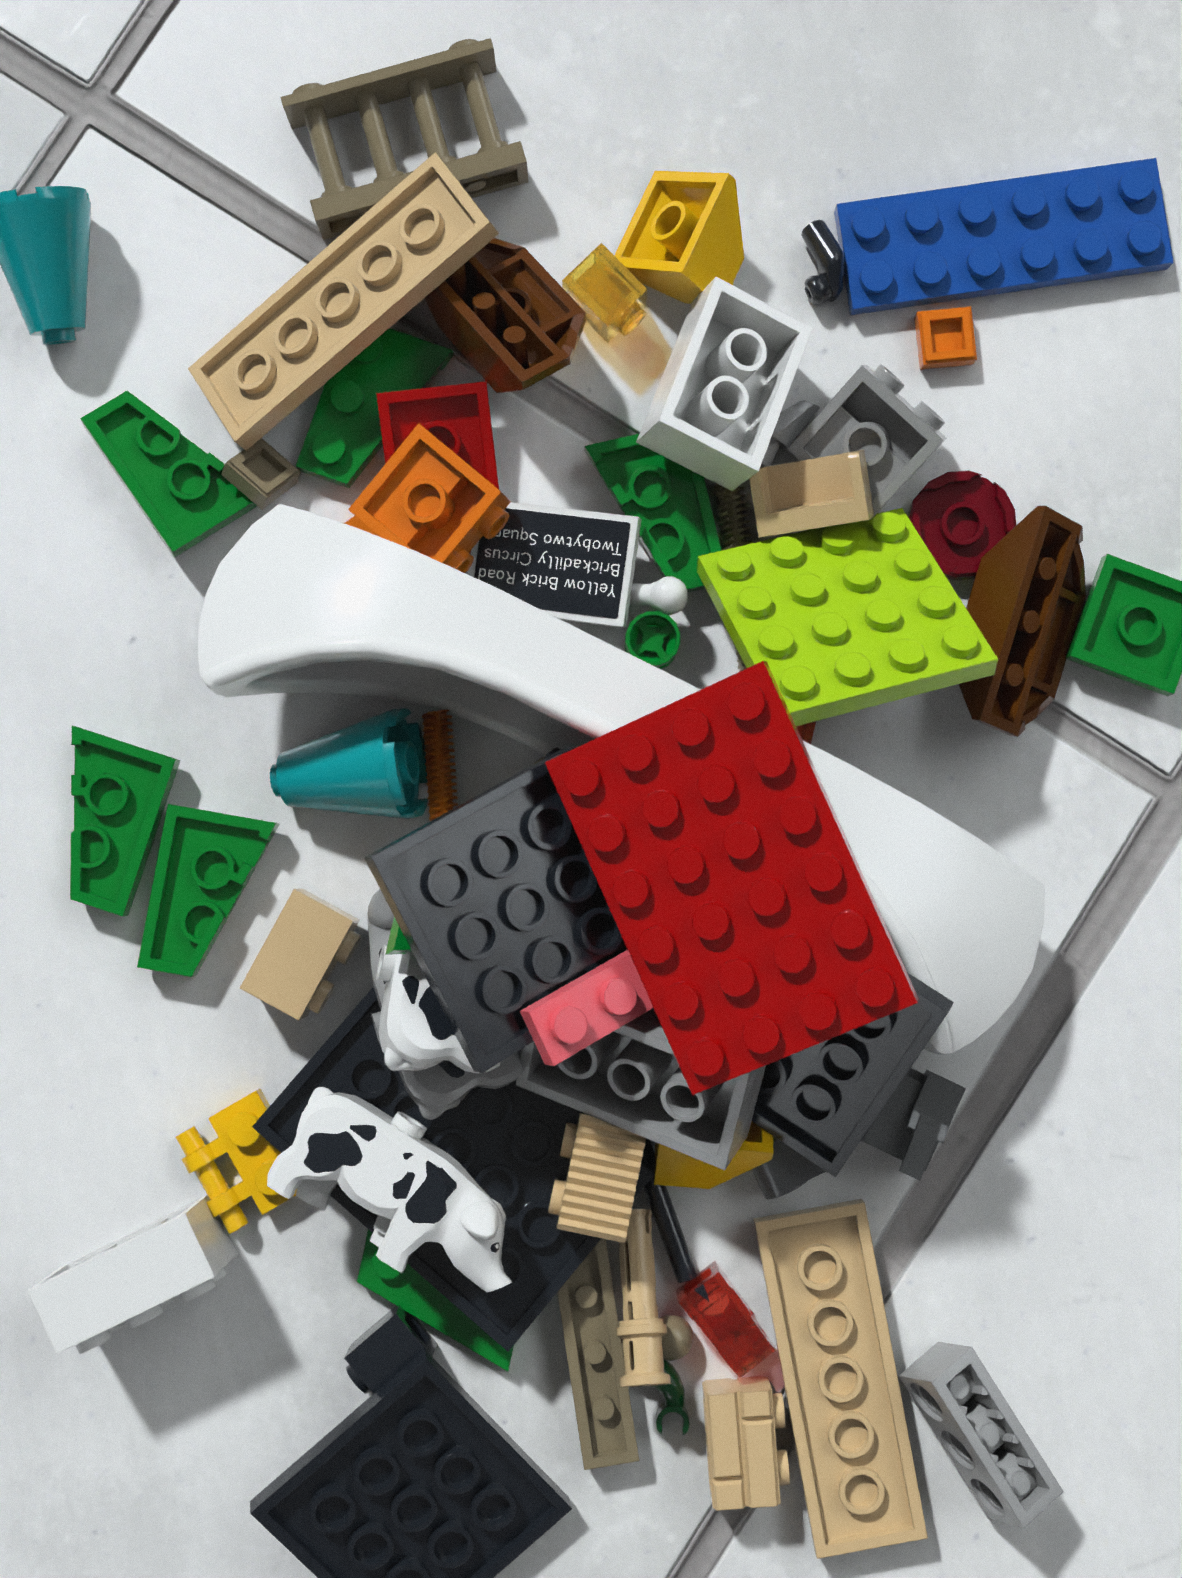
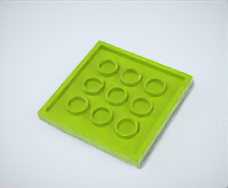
M903 508L877 513L871 520L810 529L698 556L697 573L746 668L761 661H767L796 726L995 675L998 662L997 656Z

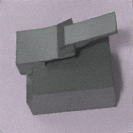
M910 1068L861 1141L902 1160L899 1171L920 1181L938 1143L944 1144L949 1126L966 1088L927 1069L925 1073H921Z

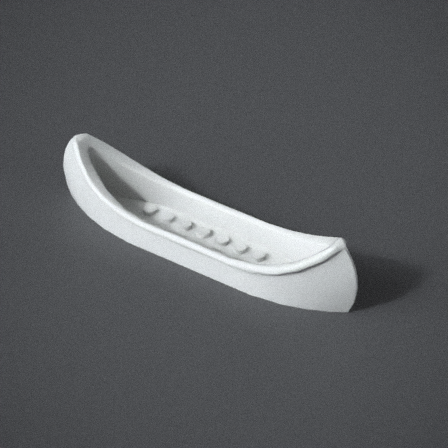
M278 504L252 524L220 562L207 590L199 621L198 661L200 676L206 686L215 694L224 697L307 692L373 695L439 710H450L447 713L500 732L544 755L555 747L559 749L573 747L574 749L701 690L488 583L426 555L356 527L283 504ZM803 741L906 971L954 1002L949 1013L924 1049L935 1054L954 1053L976 1040L1001 1018L1018 997L1031 974L1044 924L1045 885L985 842L922 803L851 764Z

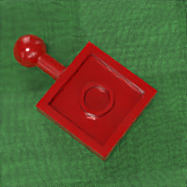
M487 381L376 393L385 464L419 423L499 489Z

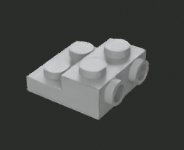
M882 364L875 371L868 365H861L788 448L800 461L865 450L874 516L947 439L939 431L945 424V421L923 401H920L915 408L912 407L898 394L905 385Z

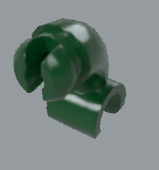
M664 1360V1372L670 1375L671 1384L650 1386L658 1390L665 1400L657 1409V1430L662 1434L663 1417L669 1412H676L683 1418L682 1435H685L688 1432L690 1423L688 1410L685 1407L684 1386L674 1366L669 1361Z

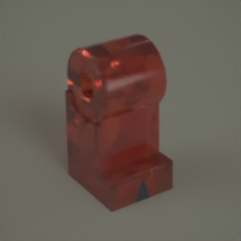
M716 1261L699 1272L696 1278L687 1281L676 1290L680 1306L697 1323L726 1363L740 1378L776 1351L774 1344L753 1316L754 1312Z

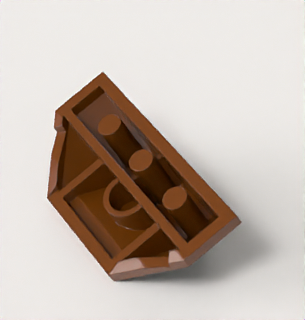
M496 238L492 239L424 298L438 327L496 393L524 390L570 365L586 323V312L525 247Z
M1037 506L981 558L966 607L997 656L998 662L995 675L958 685L973 720L1018 737L1025 730V725L1036 719L1055 699L1067 660L1065 657L1086 598L1084 559L1079 545L1083 541V526L1047 506Z

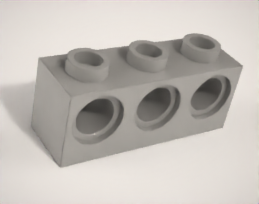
M937 1342L899 1375V1378L988 1518L1025 1528L1064 1492L973 1347Z

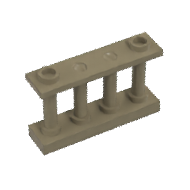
M491 38L482 41L464 39L454 43L446 51L325 85L319 83L304 84L297 87L292 94L280 97L291 128L296 129L307 126L325 189L320 198L310 200L314 218L323 240L340 236L412 173L404 174V172L397 169L379 106L381 104L411 97L428 158L436 152L471 198L529 182L527 160L522 143L519 141L508 144L501 140L483 78L485 75L497 72ZM462 82L481 148L476 154L456 159V157L449 154L431 90ZM359 111L377 177L373 180V183L352 188L345 184L327 120Z

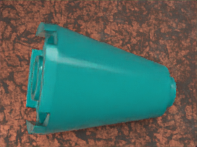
M72 186L35 187L36 193L17 196L16 189L0 192V265L29 334L42 336L43 345L75 342V332L86 328L91 223L89 194L84 188Z
M408 708L391 709L283 751L278 755L276 764H273L270 769L272 791L275 796H281L283 802L290 807L401 819L423 816L427 808L428 799H418L419 783H427L428 780L426 779V759L424 757L427 752H424L425 745L418 722L407 724L405 718L412 713Z

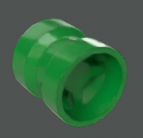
M647 611L637 615L630 622L626 631L625 652L661 670L667 668L674 661L680 646V631L676 622L669 615L659 611Z

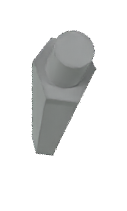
M799 401L780 413L760 468L771 465L779 448L788 449L795 438L820 409L819 406L807 401Z

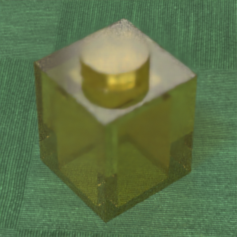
M602 243L562 280V288L586 312V322L607 343L619 332L623 336L630 334L646 316L644 308L646 307L648 289Z

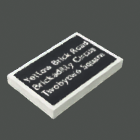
M510 502L505 508V511L509 513V518L503 529L492 539L488 540L482 536L472 548L471 555L474 557V560L468 570V575L488 583L560 620L627 628L642 521L639 517Z

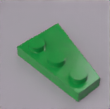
M391 328L386 330L325 383L298 457L296 468L300 472L350 488L383 446L376 393L426 388L439 370L442 371L454 356L452 349Z
M128 390L80 418L88 434L174 558L257 507L256 504L221 475L225 466L222 461L210 452L208 454L183 436L177 427Z
M639 434L584 446L585 453L623 514L642 519L639 540L662 577H676L685 584L688 592L705 589L697 573L698 556L722 550L704 477L636 443Z
M72 725L71 745L75 746L74 775H71V795L74 796V831L71 832L70 899L122 917L128 916L181 760Z
M368 1229L357 1282L396 1306H401L406 1312L492 1363L509 1371L513 1347L507 1352L410 1265L406 1264L405 1270L401 1273L379 1260L376 1256L379 1247L370 1242L373 1233Z

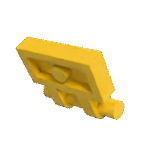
M260 1088L208 1118L218 1135V1138L205 1145L195 1126L175 1137L185 1154V1157L181 1160L188 1173H196L210 1198L206 1203L213 1217L220 1216L229 1234L249 1223L238 1204L248 1197L252 1196L262 1215L289 1200L267 1186L269 1170L281 1152L252 1127L270 1106ZM226 1152L242 1178L241 1182L230 1188L214 1159Z

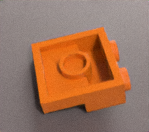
M418 423L348 510L379 537L417 551L466 573L474 560V557L469 552L482 536L489 540L503 529L509 518V513L505 511V508L511 501Z

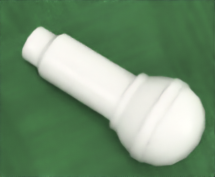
M673 576L663 577L652 584L633 583L630 605L651 606L664 614L673 615L680 612L688 601V590L685 584Z

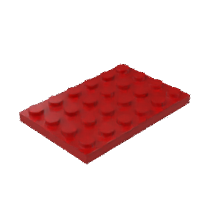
M761 661L545 762L692 1095L918 1003L917 993L767 661Z

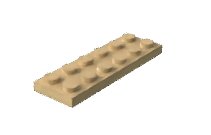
M435 152L193 363L188 370L234 442L247 451L494 239L499 232Z
M862 1199L753 1218L813 1546L817 1559L927 1539L926 1525L865 1202Z

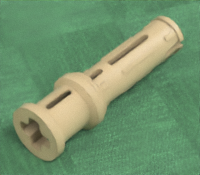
M632 1209L625 1243L619 1242L624 1321H619V1327L616 1328L617 1337L623 1339L625 1375L619 1378L620 1387L671 1384L670 1375L664 1372L662 1336L667 1334V1325L664 1324L662 1318H658L654 1248L652 1243V1210Z

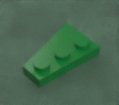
M168 804L137 964L138 968L194 977L198 974L279 827V823Z

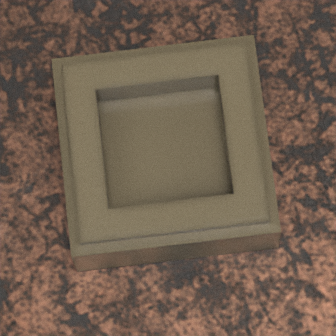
M261 438L247 451L244 449L227 461L221 475L263 510L295 486L301 472Z

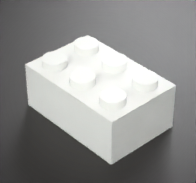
M715 277L690 305L636 443L734 491L760 469L812 328L728 282Z
M208 1195L59 1267L27 1290L56 1355L75 1345L79 1354L85 1353L112 1337L110 1333L124 1326L126 1320L129 1321L131 1328L138 1327L164 1312L163 1307L175 1301L177 1295L180 1294L184 1303L191 1301L216 1286L214 1282L227 1275L224 1267L237 1255V1252L220 1216L213 1217L206 1203L210 1200Z

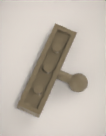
M602 1238L557 1292L584 1470L640 1461L629 1388L620 1387L619 1378L625 1375L623 1339L617 1337L616 1328L619 1327L607 1243L606 1239ZM665 1315L660 1317L664 1320V1324L667 1325V1334L662 1336L663 1359L668 1361L679 1360L688 1354L693 1345L692 1328L680 1316Z

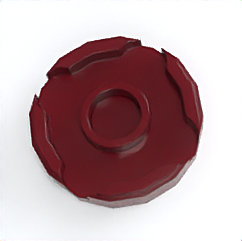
M969 470L947 472L929 481L913 499L907 515L946 578L950 580L975 579L981 558L1016 526L1015 508L1006 491L996 482L992 483L987 478L981 477L982 474Z

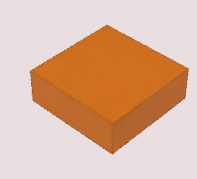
M971 306L918 311L916 313L914 321L920 370L973 365L975 363L977 355Z

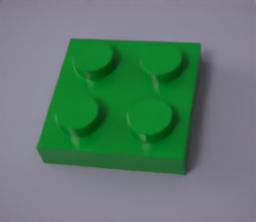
M1106 554L1100 560L1065 659L1165 696L1173 695L1182 674V581Z

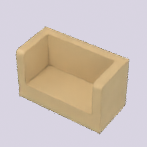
M865 450L761 467L756 474L749 478L759 538L865 521L874 516Z

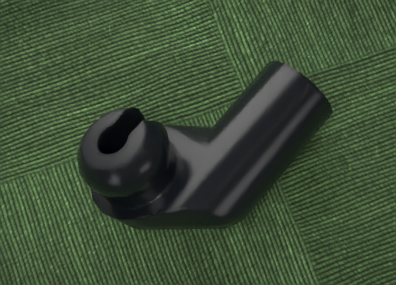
M815 220L803 229L801 236L817 261L818 275L808 277L804 284L809 301L814 305H821L826 300L830 302L835 301L843 291L845 255L825 221Z

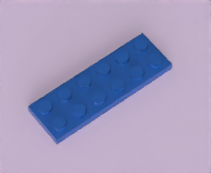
M1156 158L836 204L834 210L838 242L845 255L844 280L850 316L1167 270L1174 263Z

